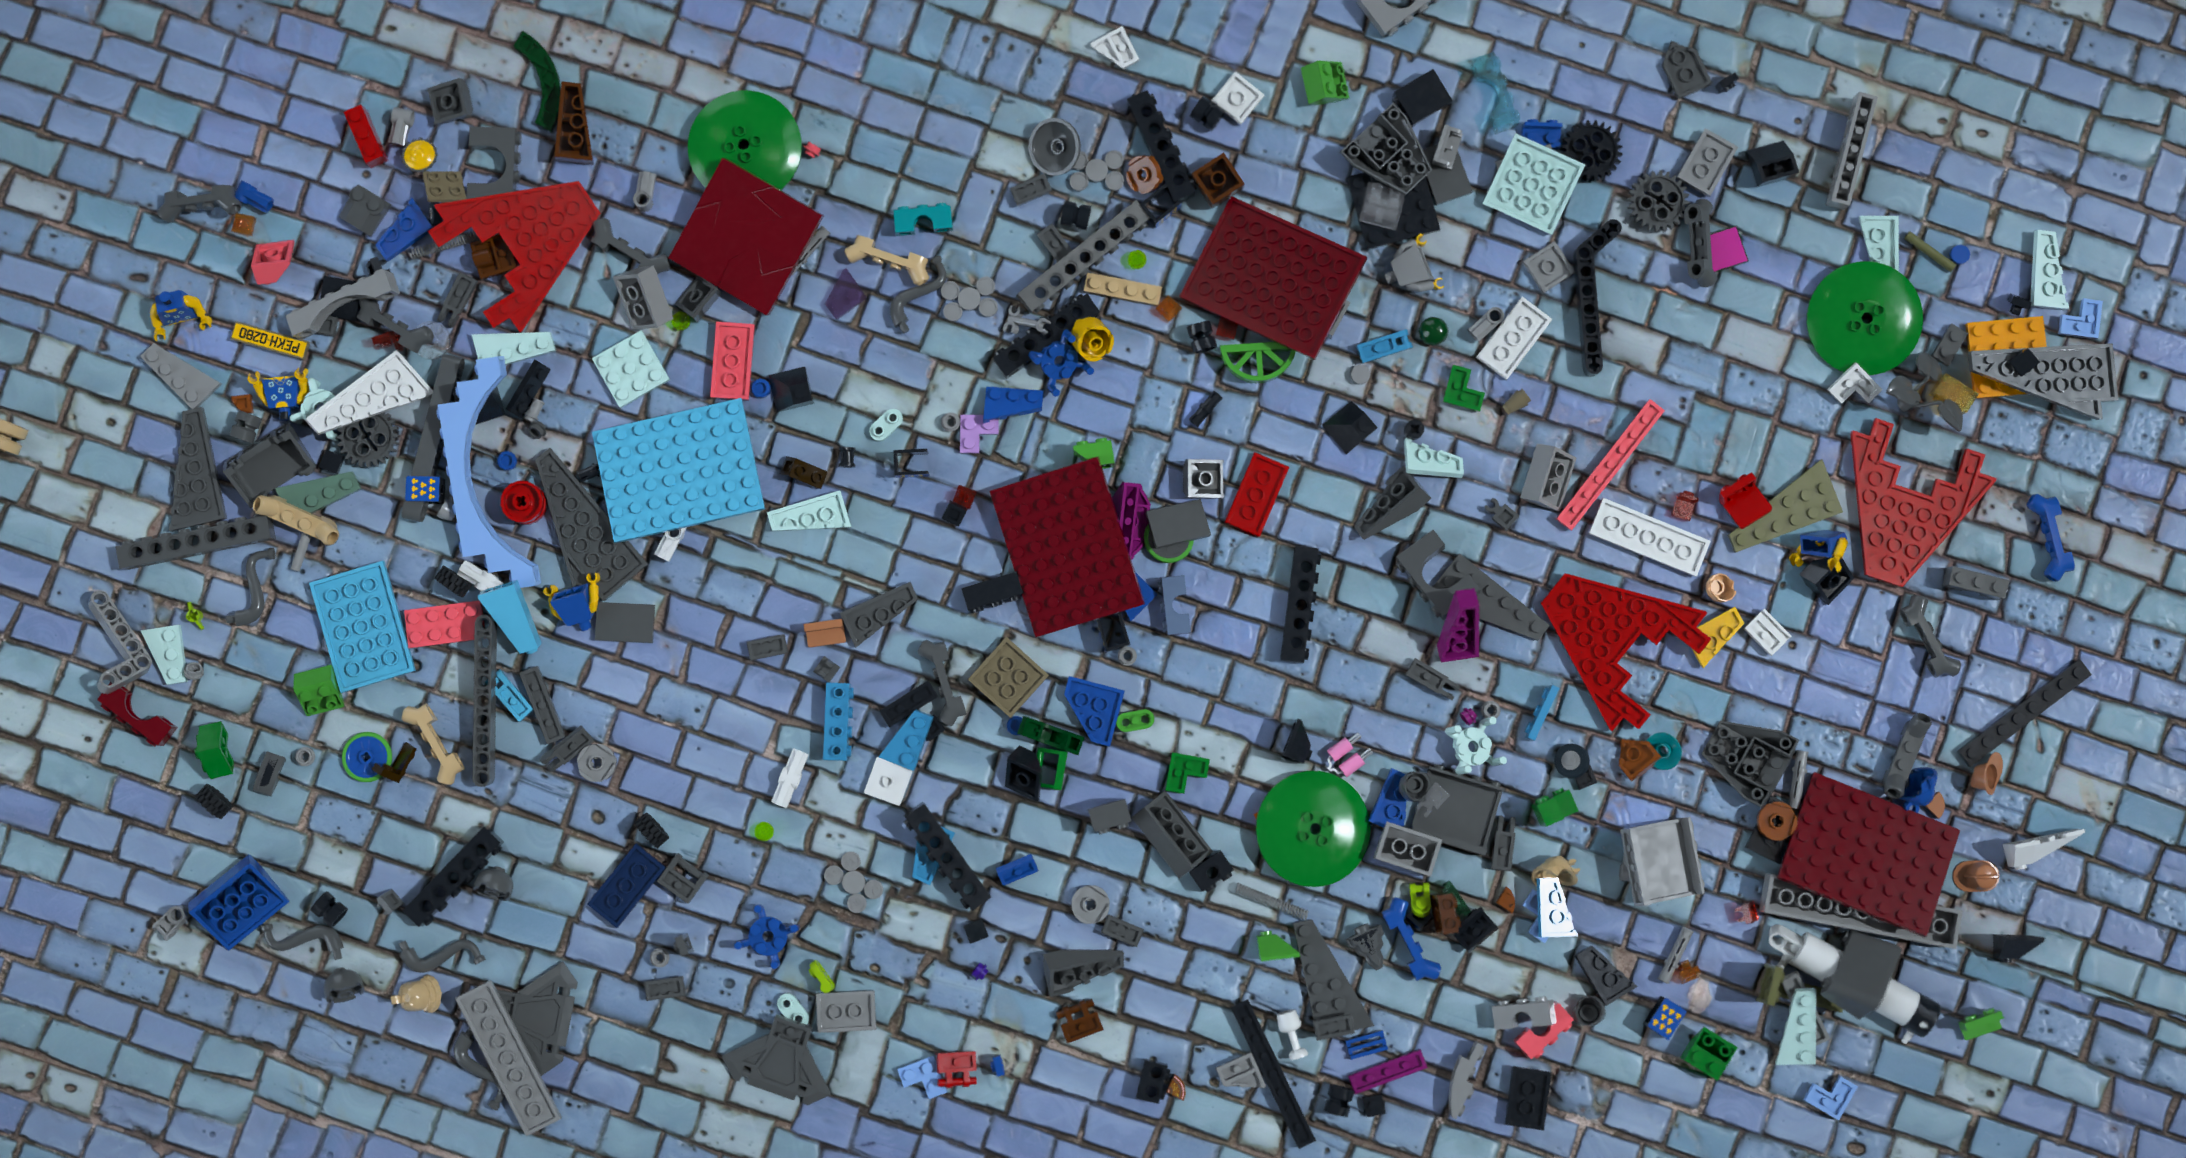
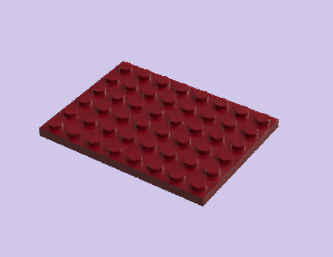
M1231 196L1179 297L1316 360L1367 260V256Z
M1099 456L990 491L1014 571L1017 572L1023 591L1022 596L1035 637L1145 604Z
M1813 772L1797 817L1796 830H1794L1790 837L1777 878L1925 938L1933 919L1960 830L1914 811H1907L1904 807Z

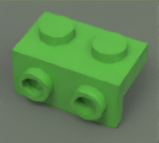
M1989 1008L1983 1010V1014L1977 1016L1972 1014L1964 1017V1020L1958 1022L1964 1040H1970L2001 1029L2002 1026L1999 1020L2004 1019L2002 1011Z

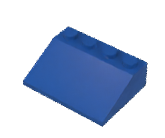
M248 854L188 903V912L229 951L289 903V899L265 869Z

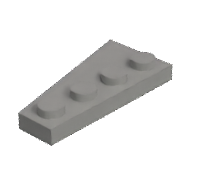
M155 343L140 356L191 409L198 408L222 385V383Z

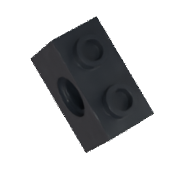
M1220 850L1190 870L1189 873L1201 891L1206 890V892H1209L1216 887L1215 883L1220 879L1225 881L1232 876L1231 872L1234 869ZM1210 867H1215L1218 871L1217 876L1214 878H1210L1207 875V870Z

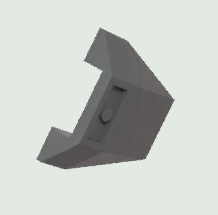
M1394 103L1383 111L1357 138L1353 139L1340 151L1353 167L1403 195L1410 192L1432 171L1406 115Z
M1720 721L1704 748L1702 755L1744 799L1762 808L1773 794L1787 769L1799 740L1780 730Z

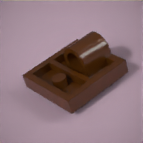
M499 234L484 243L480 240L470 243L473 262L481 280L508 273L517 267L514 255Z

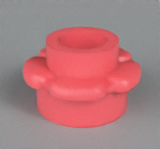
M808 141L806 146H803L806 149L804 152L813 158L816 155L820 156L821 149Z

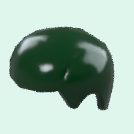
M1438 317L1425 319L1418 330L1422 341L1431 346L1444 342L1449 333L1447 323Z

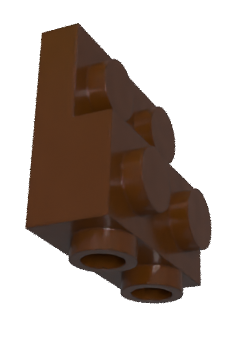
M1453 893L1431 894L1430 900L1435 932L1443 935L1459 932L1458 928L1461 924L1460 918L1456 916L1455 908H1457L1456 897H1453Z

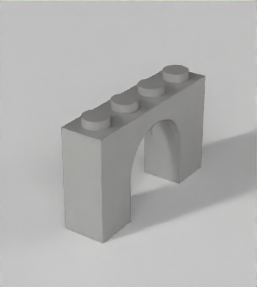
M1357 0L1356 3L1384 38L1387 35H1394L1399 30V26L1409 24L1414 19V15L1424 13L1429 8L1428 5L1433 1L1437 3L1440 0H1415L1412 5L1400 9L1389 6L1384 0Z

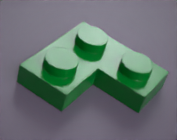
M1452 365L1443 402L1480 412L1485 393L1467 388L1471 369Z
M1172 752L1165 790L1184 794L1188 775L1207 778L1210 759Z

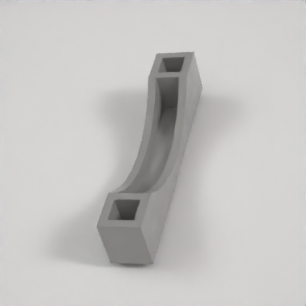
M380 269L369 277L358 279L352 285L342 286L341 290L337 292L327 293L320 300L310 301L305 307L295 308L292 310V313L285 316L292 336L304 339L319 332L328 316L348 302L365 298L384 302L399 295L400 292L394 274Z

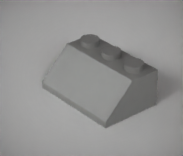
M654 265L639 267L613 276L633 330L657 328L673 319Z
M1537 444L1520 498L1531 504L1560 512L1576 457L1555 446Z
M1386 822L1373 858L1431 877L1442 839Z

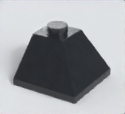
M805 366L768 375L777 412L814 404Z
M1352 401L1322 425L1346 455L1378 428L1368 415Z
M1833 557L1813 560L1799 574L1804 583L1827 605L1854 579L1843 558L1839 559L1842 567L1839 572L1836 571L1835 567L1830 571L1827 562Z
M1295 719L1282 756L1304 764L1305 760H1310L1313 751L1310 750L1311 744L1302 720Z
M1019 745L1007 758L1005 787L1038 802L1040 799L1042 769L1036 753Z
M1993 934V958L2000 959V962L2012 963V959H2020L2043 943L2045 937Z

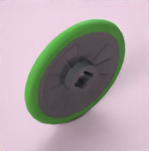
M1147 525L1144 532V543L1147 551L1153 558L1164 563H1174L1185 558L1191 551L1194 542L1193 540L1155 549L1149 525Z

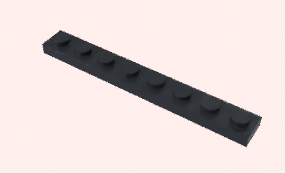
M2080 659L2076 660L1960 748L1957 753L1967 766L1971 767L2092 674Z
M1246 999L1230 1007L1298 1149L1315 1142L1316 1139L1249 1000Z

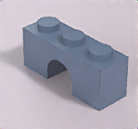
M1185 576L1163 577L1161 582H1158L1159 594H1163V601L1160 602L1161 613H1165L1166 619L1162 621L1163 632H1167V636L1190 634L1189 613L1179 614L1175 612L1172 606V602L1176 597L1186 596L1187 594Z

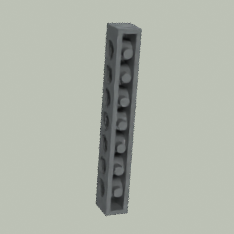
M1137 200L1021 290L1016 295L1029 313L1033 311L1038 313L1045 307L1044 302L1048 299L1053 301L1060 295L1058 291L1063 287L1066 290L1075 283L1073 279L1077 276H1080V278L1085 276L1092 264L1095 266L1105 260L1103 256L1109 252L1111 255L1119 249L1118 244L1124 241L1126 243L1133 238L1134 235L1132 233L1135 230L1141 231L1148 226L1147 221L1150 219V216ZM1125 219L1133 221L1134 225L1132 228L1125 226ZM1111 230L1117 231L1119 238L1116 240L1112 239L1109 232ZM1096 242H1101L1104 245L1103 251L1095 249L1094 245ZM1080 254H1087L1089 262H1081ZM1071 265L1075 270L1074 274H1067L1065 266ZM1057 277L1060 281L1059 286H1052L1050 278ZM1042 289L1045 292V297L1038 298L1035 295V290Z
M255 514L253 515L254 518L251 519L240 517L234 519L235 522L231 523L220 521L216 522V526L201 525L197 526V530L193 531L181 529L178 530V534L162 533L159 534V538L152 539V536L140 538L141 541L133 542V540L121 542L122 545L115 546L119 569L130 570L276 540L273 520L268 516ZM254 524L256 530L253 534H250L249 527ZM235 528L237 534L234 538H231L230 532ZM216 532L218 538L215 542H212L211 536ZM198 536L199 543L194 546L192 543L193 538ZM179 540L180 547L175 550L174 543ZM160 544L161 551L156 554L155 547ZM141 548L142 555L137 557L136 551Z

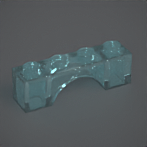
M1492 52L1472 59L1470 65L1476 81L1492 86L1498 97L1497 107L1489 116L1495 134L1517 127L1520 114L1517 109H1514L1512 104L1514 103L1512 93L1507 90L1506 85H1508L1505 74L1501 73L1499 57H1496L1495 53Z

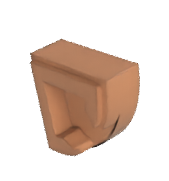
M1936 792L1933 800L1928 805H1925L1937 819H1940L1945 809V802L1940 792Z

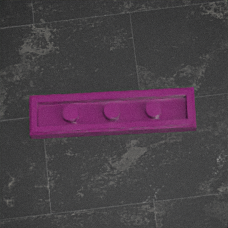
M1421 1049L1350 1074L1348 1078L1354 1094H1358L1426 1069L1427 1065Z

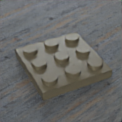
M1006 637L968 680L1011 718L1049 675Z

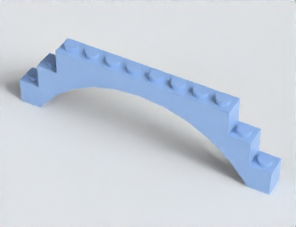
M504 356L477 359L474 368L479 379L457 382L455 390L460 401L439 404L437 409V417L441 422L440 436L444 440L445 446L443 447V454L447 459L448 465L446 473L450 477L451 483L449 491L454 501L452 509L457 519L456 532L460 537L459 550L463 557L485 554L484 566L488 573L510 570L509 581L518 580L520 588L537 586L541 584L538 565L517 553L499 537L486 519L474 490L470 466L472 434L478 415L489 395L507 376Z

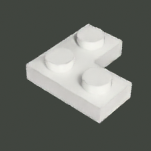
M1854 363L1827 390L1842 404L1854 391L1867 403H1870L1883 389L1857 363Z

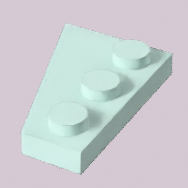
M1405 438L1406 473L1454 478L1463 477V458L1442 450L1435 451L1428 448L1429 446L1422 443L1419 445L1412 442V439Z
M181 625L141 630L166 684L188 682V678L184 676L186 661Z

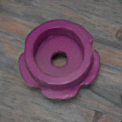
M1464 708L1459 713L1462 720L1468 726L1476 723L1475 718H1477V715L1471 708Z

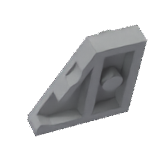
M1251 1052L1216 1067L1223 1086L1266 1087Z

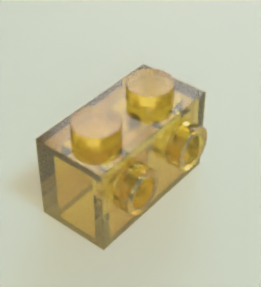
M1945 373L1936 382L1929 395L1933 397V401L1941 400L1944 402L1946 399L1954 401L1961 409L1963 415L1968 412L1978 393Z

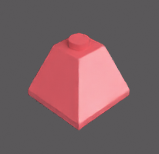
M294 240L256 244L251 268L257 285H268L278 281L290 265L295 244Z

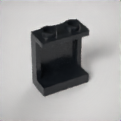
M1434 69L1396 90L1393 93L1392 102L1406 115L1413 128L1418 122L1435 112L1451 106L1453 100Z

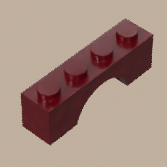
M124 686L109 694L101 693L97 699L102 703L100 706L108 712H114L120 722L124 724L127 722L131 725V730L136 734H143L147 737L146 741L152 746H164L178 728L163 716H155L149 720L139 718L131 706L133 693Z

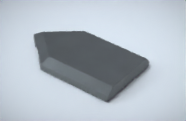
M1670 41L1662 68L1677 99H1682L1712 85L1713 83L1697 50Z

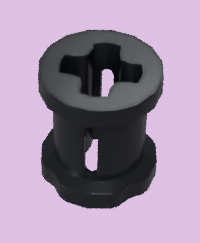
M839 447L841 459L838 467L855 468L854 452L856 448Z

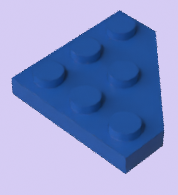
M1069 676L1064 695L1091 742L1110 747L1125 691Z

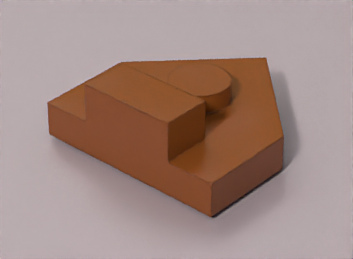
M1621 739L1619 767L1630 781H1633L1638 776H1642L1661 758V755L1649 741Z

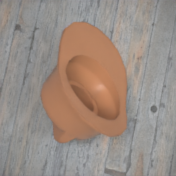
M1994 752L1989 757L1987 763L1979 764L1974 768L1970 782L1971 787L1985 790L1989 795L1994 794L2003 769V760L1998 752Z
M1990 861L1961 862L1953 871L1955 885L1967 892L1990 891L1999 882V871Z

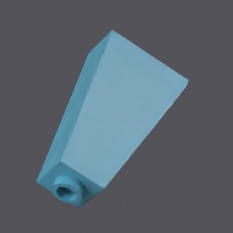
M518 580L483 590L477 595L480 602L520 654L525 652L532 654L538 651L537 648L541 645V640Z

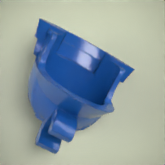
M1928 767L1912 769L1913 773H1910L1908 777L1909 785L1904 789V795L1899 798L1906 800L1903 804L1905 810L1908 811L1910 806L1913 805L1911 811L1918 813L1919 806L1928 805L1933 800L1938 776L1935 769Z

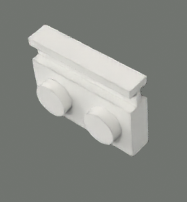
M1763 609L1743 628L1770 656L1792 637L1766 609Z

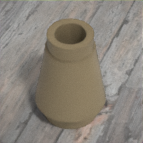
M1523 389L1516 390L1502 407L1509 415L1528 406L1531 399Z

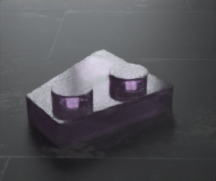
M845 268L825 305L834 318L838 320L868 298Z

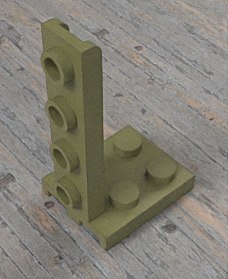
M1765 963L1764 967L1766 969L1764 977L1761 978V990L1756 1001L1775 1006V1002L1777 1003L1780 997L1789 999L1782 985L1785 973L1782 967ZM1804 983L1805 988H1815L1817 1007L1843 1012L1842 1008L1820 995L1822 987Z

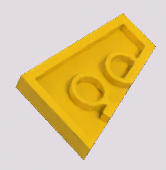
M1736 607L1697 627L1711 638V641L1700 654L1692 649L1702 668L1745 624Z

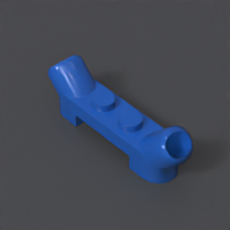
M2034 494L2028 500L2027 508L2038 514L2041 518V531L2045 534L2047 541L2045 542V547L2051 557V561L2043 573L2051 581H2060L2065 572L2074 571L2075 569L2072 552L2064 553L2055 516L2062 514L2061 507L2055 496L2044 498L2039 494Z
M1395 897L1391 901L1390 908L1382 911L1381 914L1388 928L1392 930L1397 927L1413 958V961L1407 963L1415 980L1419 981L1424 977L1435 980L1439 977L1441 965L1422 957V947L1418 941L1414 942L1412 938L1414 932L1409 924L1406 925L1404 922L1409 903L1406 900Z

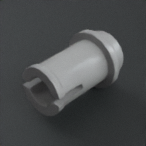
M534 398L527 413H524V419L529 422L538 421L537 417L545 403Z

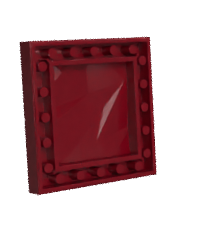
M722 158L674 246L669 259L763 314L770 315L824 215L727 158Z

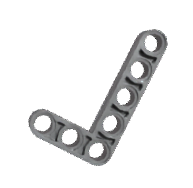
M98 590L91 595L88 605L89 609L125 660L102 673L97 683L98 690L103 694H109L148 673L152 659L109 595L102 590ZM100 599L103 604H97L94 600ZM105 615H111L114 619L108 620ZM121 630L125 635L120 636L115 631ZM132 646L136 651H129L126 647ZM137 662H144L146 667H140ZM120 671H127L129 676L121 675ZM103 680L111 681L112 685H105Z

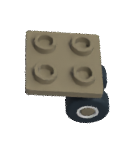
M460 171L423 172L422 176L427 201L431 202L429 205L431 225H438L442 222V217L434 207L435 204L466 199Z

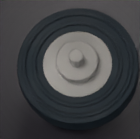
M1571 743L1563 745L1558 749L1555 754L1554 764L1562 776L1573 779L1586 773L1589 768L1590 759L1587 751L1582 746Z

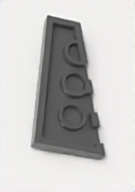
M911 582L840 612L855 648L918 600Z

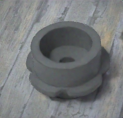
M533 421L529 425L528 432L533 438L540 439L546 435V427L542 422Z

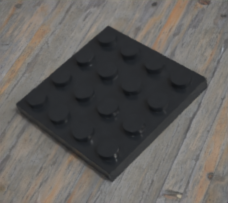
M1364 172L1346 178L1366 250L1412 239L1419 234L1426 235L1441 230L1426 177L1406 195Z

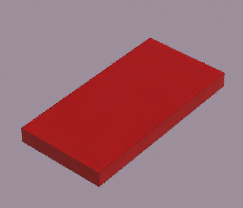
M1254 452L1224 523L1260 537L1289 470V466Z

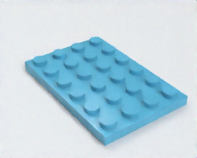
M379 561L309 583L340 693L416 671L385 561Z

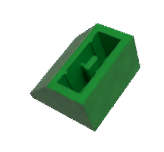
M1703 1027L1690 1040L1680 1058L1718 1081L1738 1047Z

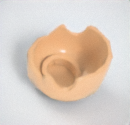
M1714 574L1710 576L1706 583V593L1716 602L1723 603L1732 600L1736 595L1733 587L1734 581L1726 574Z

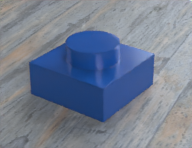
M1001 1054L993 1056V1061L990 1062L992 1073H996L997 1077L1005 1075Z

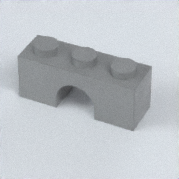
M1537 997L1535 1001L1529 1002L1528 998L1517 999L1516 1003L1502 1000L1497 1001L1498 1004L1492 1006L1495 1030L1518 1027V1016L1521 1012H1525L1530 1016L1532 1027L1557 1023L1553 999L1547 1000V997Z

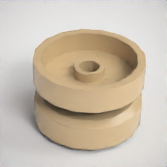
M0 419V451L19 455L22 445L11 439L14 437L25 440L29 430Z

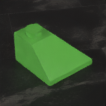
M1262 931L1259 936H1256L1260 961L1300 957V953L1277 934H1272V931Z

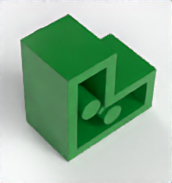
M222 721L199 726L198 735H196L197 748L194 749L196 758L200 759L204 773L207 772L210 779L233 774L234 760L227 748L228 733Z
M1560 788L1552 792L1553 796L1544 795L1535 799L1536 803L1531 806L1540 826H1550L1563 820L1564 817L1579 811L1570 790Z

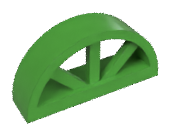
M1276 342L1220 345L1219 348L1226 368L1237 378L1249 383H1266L1278 378L1288 369L1296 352ZM1290 351L1287 361L1284 362L1273 352ZM1254 353H1256L1257 376L1249 375L1239 370ZM1262 353H1265L1281 368L1263 376ZM1245 354L1235 366L1228 358V355Z

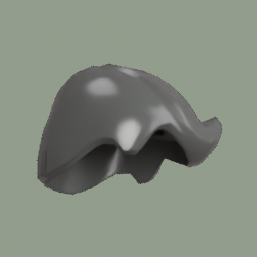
M1409 772L1401 778L1398 787L1400 794L1406 800L1415 802L1427 796L1431 782L1427 773Z
M1596 996L1581 998L1572 1011L1574 1022L1583 1026H1594L1600 1023L1606 1015L1603 1002Z

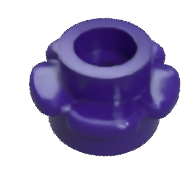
M979 962L971 975L975 977L976 981L978 978L982 980L988 973L986 964L983 965Z

